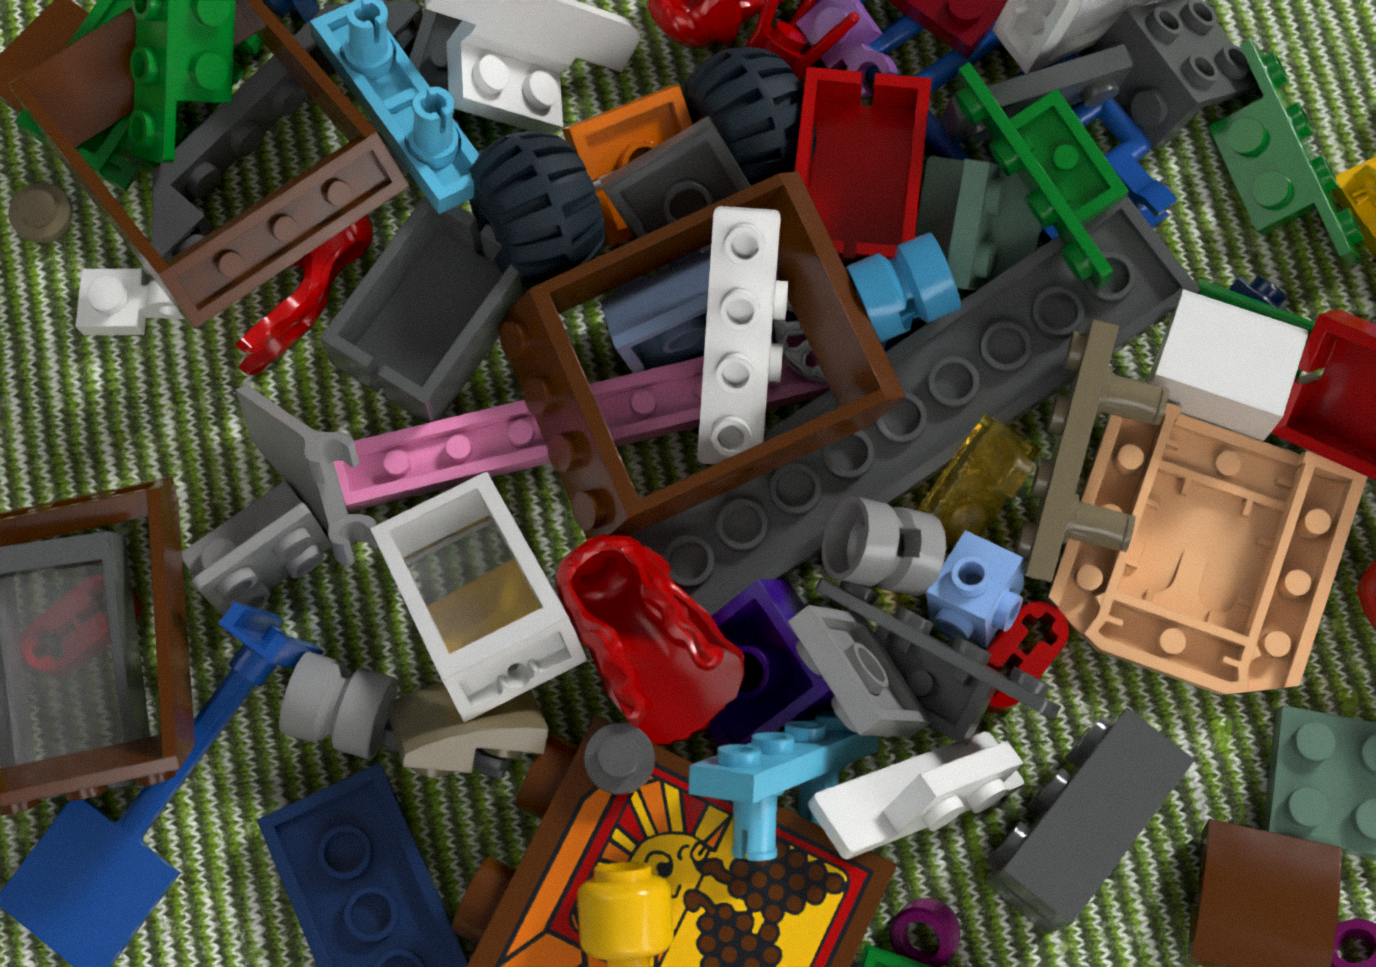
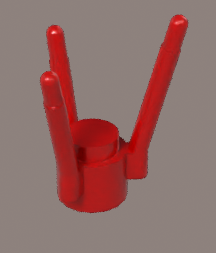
M765 0L756 28L745 46L767 49L779 55L794 71V75L801 82L806 75V68L811 67L858 23L859 15L855 12L848 14L806 52L804 47L808 40L799 31L800 28L796 22L808 13L818 0H802L789 23L778 21L774 28H770L779 0Z

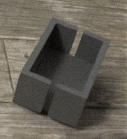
M424 196L319 339L332 365L377 393L383 387L388 400L421 421L430 423L442 418L500 335L496 328L527 290L533 286L522 285L520 271L516 270L512 264L509 265L504 274L497 267L494 258L502 246L499 242H496L490 225L486 224L480 232L477 218L458 206L438 214L427 197ZM482 248L484 250L485 257L479 254Z
M1128 707L1111 722L1101 715L1091 728L1088 727L1065 756L1074 765L1069 773L1061 768L1052 779L1049 778L1025 808L1035 816L1030 824L1026 826L1020 821L1012 831L1009 830L986 859V862L994 868V871L984 884L1047 935L1073 924L1195 761L1194 758Z

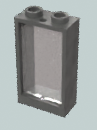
M106 531L0 547L1 768L151 737L126 535ZM134 779L108 784V789L135 785ZM64 793V794H59V795L50 796V797L40 798V799H46V798L64 796L65 793Z

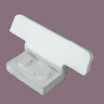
M425 0V9L462 20L446 42L448 92L454 99V109L528 131L554 134L563 128L560 73L570 67L576 58L622 73L640 40V34L630 19L577 0Z

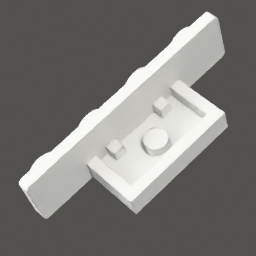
M718 206L714 210L697 454L698 461L703 464H717L763 443L768 382L781 381L783 344L771 343L773 319L785 320L788 281L776 280L781 220L780 213L777 210Z
M985 731L972 736L968 745L955 742L817 792L808 801V807L840 856L844 859H850L927 827L930 831H935L969 810H973L974 813L984 811L1002 797L1016 792L1024 784L1023 778L1017 771L1023 764V761L1008 741L998 744L994 737Z

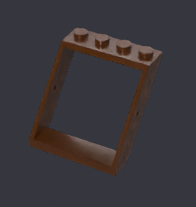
M235 0L234 47L256 34L347 138L349 143L167 262L162 259L75 149L134 111V80L130 73V57L135 48L136 17L132 6L7 83L51 149L193 328L199 327L409 187L377 131L262 0Z
M798 171L778 173L528 289L496 327L500 335L502 349L505 355L510 358L524 391L526 406L534 414L548 447L549 460L554 469L559 473L572 504L574 519L578 526L582 528L586 539L600 535L631 536L869 427L906 397ZM718 206L777 210L780 213L781 220L776 274L780 281H788L787 297L839 408L639 499L559 314L711 244L713 214Z
M172 476L0 512V547L148 516L161 735L0 768V815L24 812L37 806L41 802L40 798L64 793L69 801L91 798L105 792L109 788L108 784L134 779L136 786H149L164 782L176 775V770L181 768L194 747L195 733L179 502Z

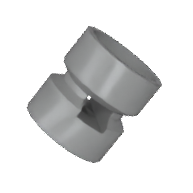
M847 496L839 501L829 516L822 540L823 564L826 572L832 579L865 586L876 585L879 589L912 596H920L926 593L927 589L937 581L946 553L945 531L941 521L935 515L904 507L892 508L887 503L858 496Z
M308 651L303 654L290 677L280 710L279 730L285 735L308 742L322 741L330 735L332 746L335 750L371 761L383 742V732L389 718L390 701L397 697L398 680L362 667L348 677L345 664Z

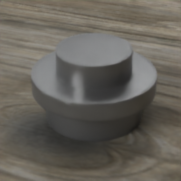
M615 723L601 728L591 737L586 746L584 762L589 778L598 788L610 794L624 795L635 792L649 780L655 765V754L650 739L643 731L630 724Z

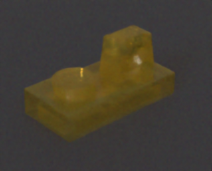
M985 413L917 511L935 515L941 521L944 528L946 543L954 547L965 530L981 537L1004 506L1006 498L1010 497L1013 499L1016 496V491L1029 473L1033 472L1035 467L1032 462L1041 451V448L1033 440Z

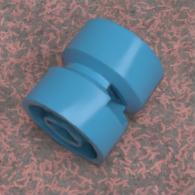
M931 232L897 245L895 256L891 259H887L880 253H877L846 266V272L880 343L910 331L912 319L919 317L926 323H930L960 311L962 308L959 293L948 263Z

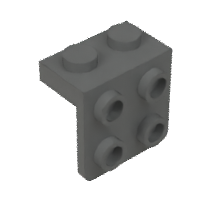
M1165 0L1126 9L1086 53V55H1090L1125 44L1133 67L1119 88V93L1113 98L1147 135L1151 142V149L1165 146L1203 107L1250 94L1259 86L1242 49L1232 43L1218 25L1214 10L1202 0Z

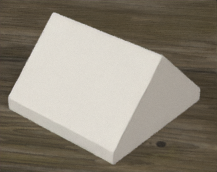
M1183 289L1146 383L1168 388V403L1182 407L1181 414L1264 441L1283 417L1308 337V330Z

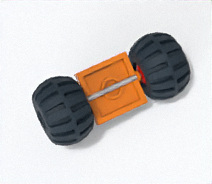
M754 47L730 48L715 53L699 64L685 82L682 91L680 85L669 86L562 128L565 140L557 135L539 131L512 133L498 139L482 151L469 170L474 181V198L470 199L469 202L472 214L477 218L479 231L481 232L486 224L490 225L496 242H499L502 246L494 258L497 267L504 274L509 265L512 264L516 270L520 271L522 285L534 287L595 259L603 245L614 246L633 238V234L603 190L600 180L707 116L710 117L751 186L778 173L795 172L804 88L798 77L794 75V71L779 55L767 49ZM814 121V129H813V140H812V141H813V145H812L811 160H812V158H813V156H814V153H815V150H816V127H815V121Z

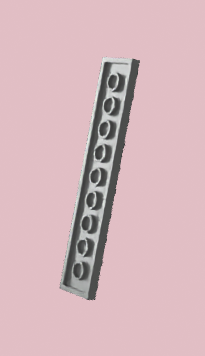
M1127 196L1121 202L1083 225L1113 270L1110 282L1097 290L1089 277L1083 281H1079L1062 257L1060 249L1066 246V244L1058 235L963 299L960 311L927 323L885 352L906 397L872 425L637 532L630 537L661 555L671 567L670 578L712 616L757 579L781 580L822 552V540L826 523L839 501L847 496H858L887 503L891 506L1069 385L1074 371L1064 369V362L1073 331L1084 333L1086 324L1093 319L1120 325L1112 352L1113 355L1174 313L1183 289L1197 294L1201 290ZM831 389L765 432L763 442L838 409L839 406Z

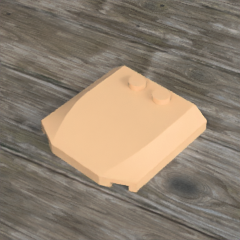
M1168 402L1159 426L1109 414L1079 501L1134 515L1136 517L1135 526L1128 550L1121 552L1068 539L1067 543L1063 546L1045 599L1064 614L1067 622L1097 652L1218 695H1229L1299 686L1367 476L1316 453L1306 450L1298 454L1181 414L1182 407Z

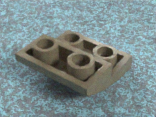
M444 683L431 685L390 701L388 711L402 766L409 767L416 773L429 777H445L451 771L471 773L476 748H483L485 752L502 758H517L523 752L544 754L549 730L531 689L465 723Z

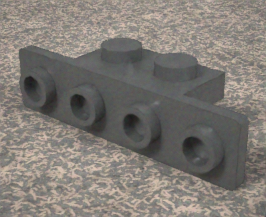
M819 579L815 587L816 591L878 624L874 632L928 715L931 720L928 726L960 744L968 745L997 690L1044 715L1056 718L1061 706L1045 697L1050 688L1049 684L1017 667H1013L1009 677L987 666L992 655L988 651L957 635L951 646L929 635L935 624L934 622L899 605L895 615L874 605L879 593L865 585L845 581L837 585L825 579Z

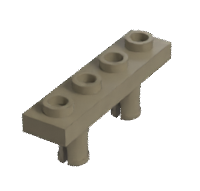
M1093 319L1086 324L1084 333L1077 331L1072 333L1064 362V369L1074 371L1068 396L1056 395L1047 427V432L1057 434L1051 460L1040 457L1031 487L1030 495L1041 498L1034 523L1023 521L1015 548V554L1023 557L1024 575L1052 582L1061 546L1066 544L1068 539L1121 552L1128 550L1136 517L1079 501V494L1076 493L1095 417L1099 418L1103 412L1159 426L1167 406L1168 388L1112 374L1113 368L1109 367L1120 325Z

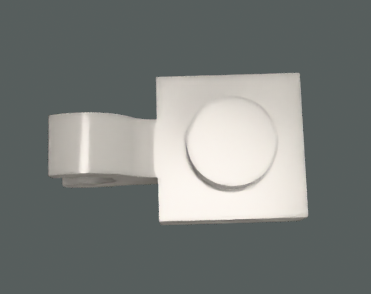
M142 268L81 270L76 328L83 335H144L146 318H185L155 280L149 283L150 277Z

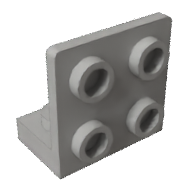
M285 480L182 551V560L194 576L192 582L195 587L224 616L234 601L255 608L262 606L270 597L269 590L288 576L299 578L317 567L324 558L323 552L330 548L331 544L308 507L299 500Z

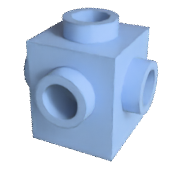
M965 530L948 558L944 560L937 581L925 593L927 594L929 620L934 622L936 629L949 639L954 640L957 635L987 649L998 629L1007 632L1011 628L1021 609L1023 597L1020 596V593L1024 589L1023 557Z

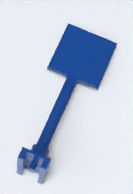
M234 601L218 623L243 645L228 665L231 667L229 673L194 718L195 745L181 768L176 770V775L164 782L144 786L118 821H115L88 798L68 801L0 892V907L73 967H112L180 875V871L143 842V837L255 686L261 687L277 665L295 669L297 663L306 652L323 654L324 651L314 643L285 636L286 633L280 629L284 620L275 613Z

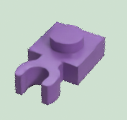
M821 0L799 19L796 24L813 46L851 12L857 13L859 15L858 23L821 57V60L828 69L841 70L847 65L848 71L863 72L862 97L870 98L873 95V91L867 85L865 75L871 66L877 65L882 74H898L893 60L885 54L873 51L870 46L883 33L860 0Z

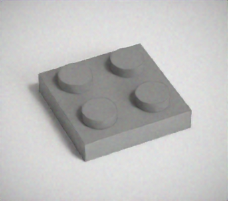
M808 605L788 621L799 638V641L796 643L799 656L812 672L823 676L835 695L831 699L832 707L838 718L849 730L858 732L860 736L912 737L931 723L928 715L864 616L855 612Z

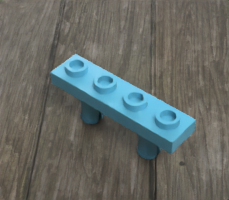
M356 0L310 20L312 38L437 213L441 214L474 198V181L469 170L479 157V153L453 119L454 99L446 89L430 87L387 29L388 10L386 5L381 0Z
M834 710L815 712V720L786 722L782 732L753 734L752 743L720 746L716 756L689 765V794L733 801L734 821L731 855L742 859L746 857V852H748L747 860H771L777 857V797L784 794L785 790L798 785V815L821 826L809 809L808 801L817 792L839 785V770L844 769L847 764L878 752L879 736H860L858 732L849 730L841 722Z

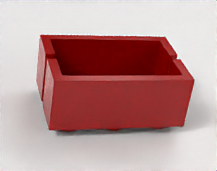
M815 67L806 68L795 172H799L842 264L843 261L858 262L877 253H880L887 259H891L895 256L897 245L915 238L932 78L875 73L873 106L861 105L863 72ZM814 121H815V127H816V150H815L814 156H813V158H812V160H811L812 145H813V141H812V140H813V129H814Z
M1340 309L1321 313L1304 348L1298 369L1307 373L1324 368L1321 377L1310 373L1294 379L1283 417L1270 433L1376 480V324Z

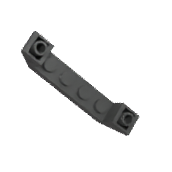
M413 0L383 2L388 10L387 29L409 58L423 17L422 8ZM328 4L312 19L347 4ZM309 21L293 37L327 76L333 75L337 71L312 38ZM274 55L232 94V103L220 105L175 148L173 163H159L153 169L152 246L165 262L213 232L206 216L192 203L196 199L209 195L219 184L222 174L238 158L252 154L263 141L265 133L282 116H289L296 112L305 101L307 92Z

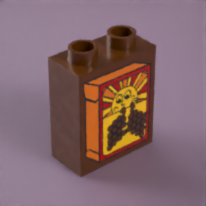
M595 715L580 747L554 734L547 738L544 754L536 755L516 800L517 808L542 820L517 869L492 856H488L484 860L461 900L451 927L453 932L478 944L467 967H606V960L593 958L587 955L581 948L577 902L578 889L585 881L594 877V868L596 866L617 862H645L652 865V874L663 877L670 884L674 933L673 942L665 952L649 957L650 967H850L897 864L872 851H867L850 859H844L840 856L821 826L777 805L776 812L777 857L765 861L747 860L748 852H746V857L742 859L735 858L731 855L734 821L733 801L689 794V765L694 763L652 743L655 754L654 769L649 780L640 789L629 794L615 795L601 790L591 781L584 762L586 746L598 730L613 724Z

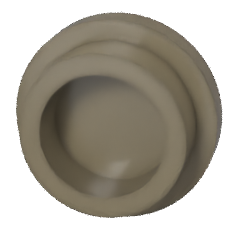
M34 183L24 187L14 196L9 206V220L15 231L28 241L49 243L61 238L70 226L73 213L72 205L67 195L59 187L50 183Z

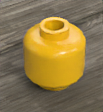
M617 862L596 866L594 868V877L585 881L578 889L577 902L581 948L587 955L593 958L606 960V967H650L649 957L665 952L672 944L674 933L671 887L663 877L652 874V865L650 863Z

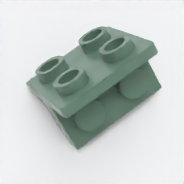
M931 156L927 159L915 238L928 232L934 235L945 256L957 288L978 290L1038 250L1042 226L1037 222L1025 202L1024 197L1030 191L1017 173L1008 177L999 165L986 161L965 159L963 161Z

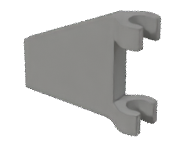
M247 384L236 389L251 441L328 531L335 559L344 565H350L355 562L350 546L355 542H367L370 546L378 548V544L370 528L377 525L376 521L367 515L348 514L333 462L338 460L345 461L352 467L360 464L353 438L346 433L322 432L311 429Z

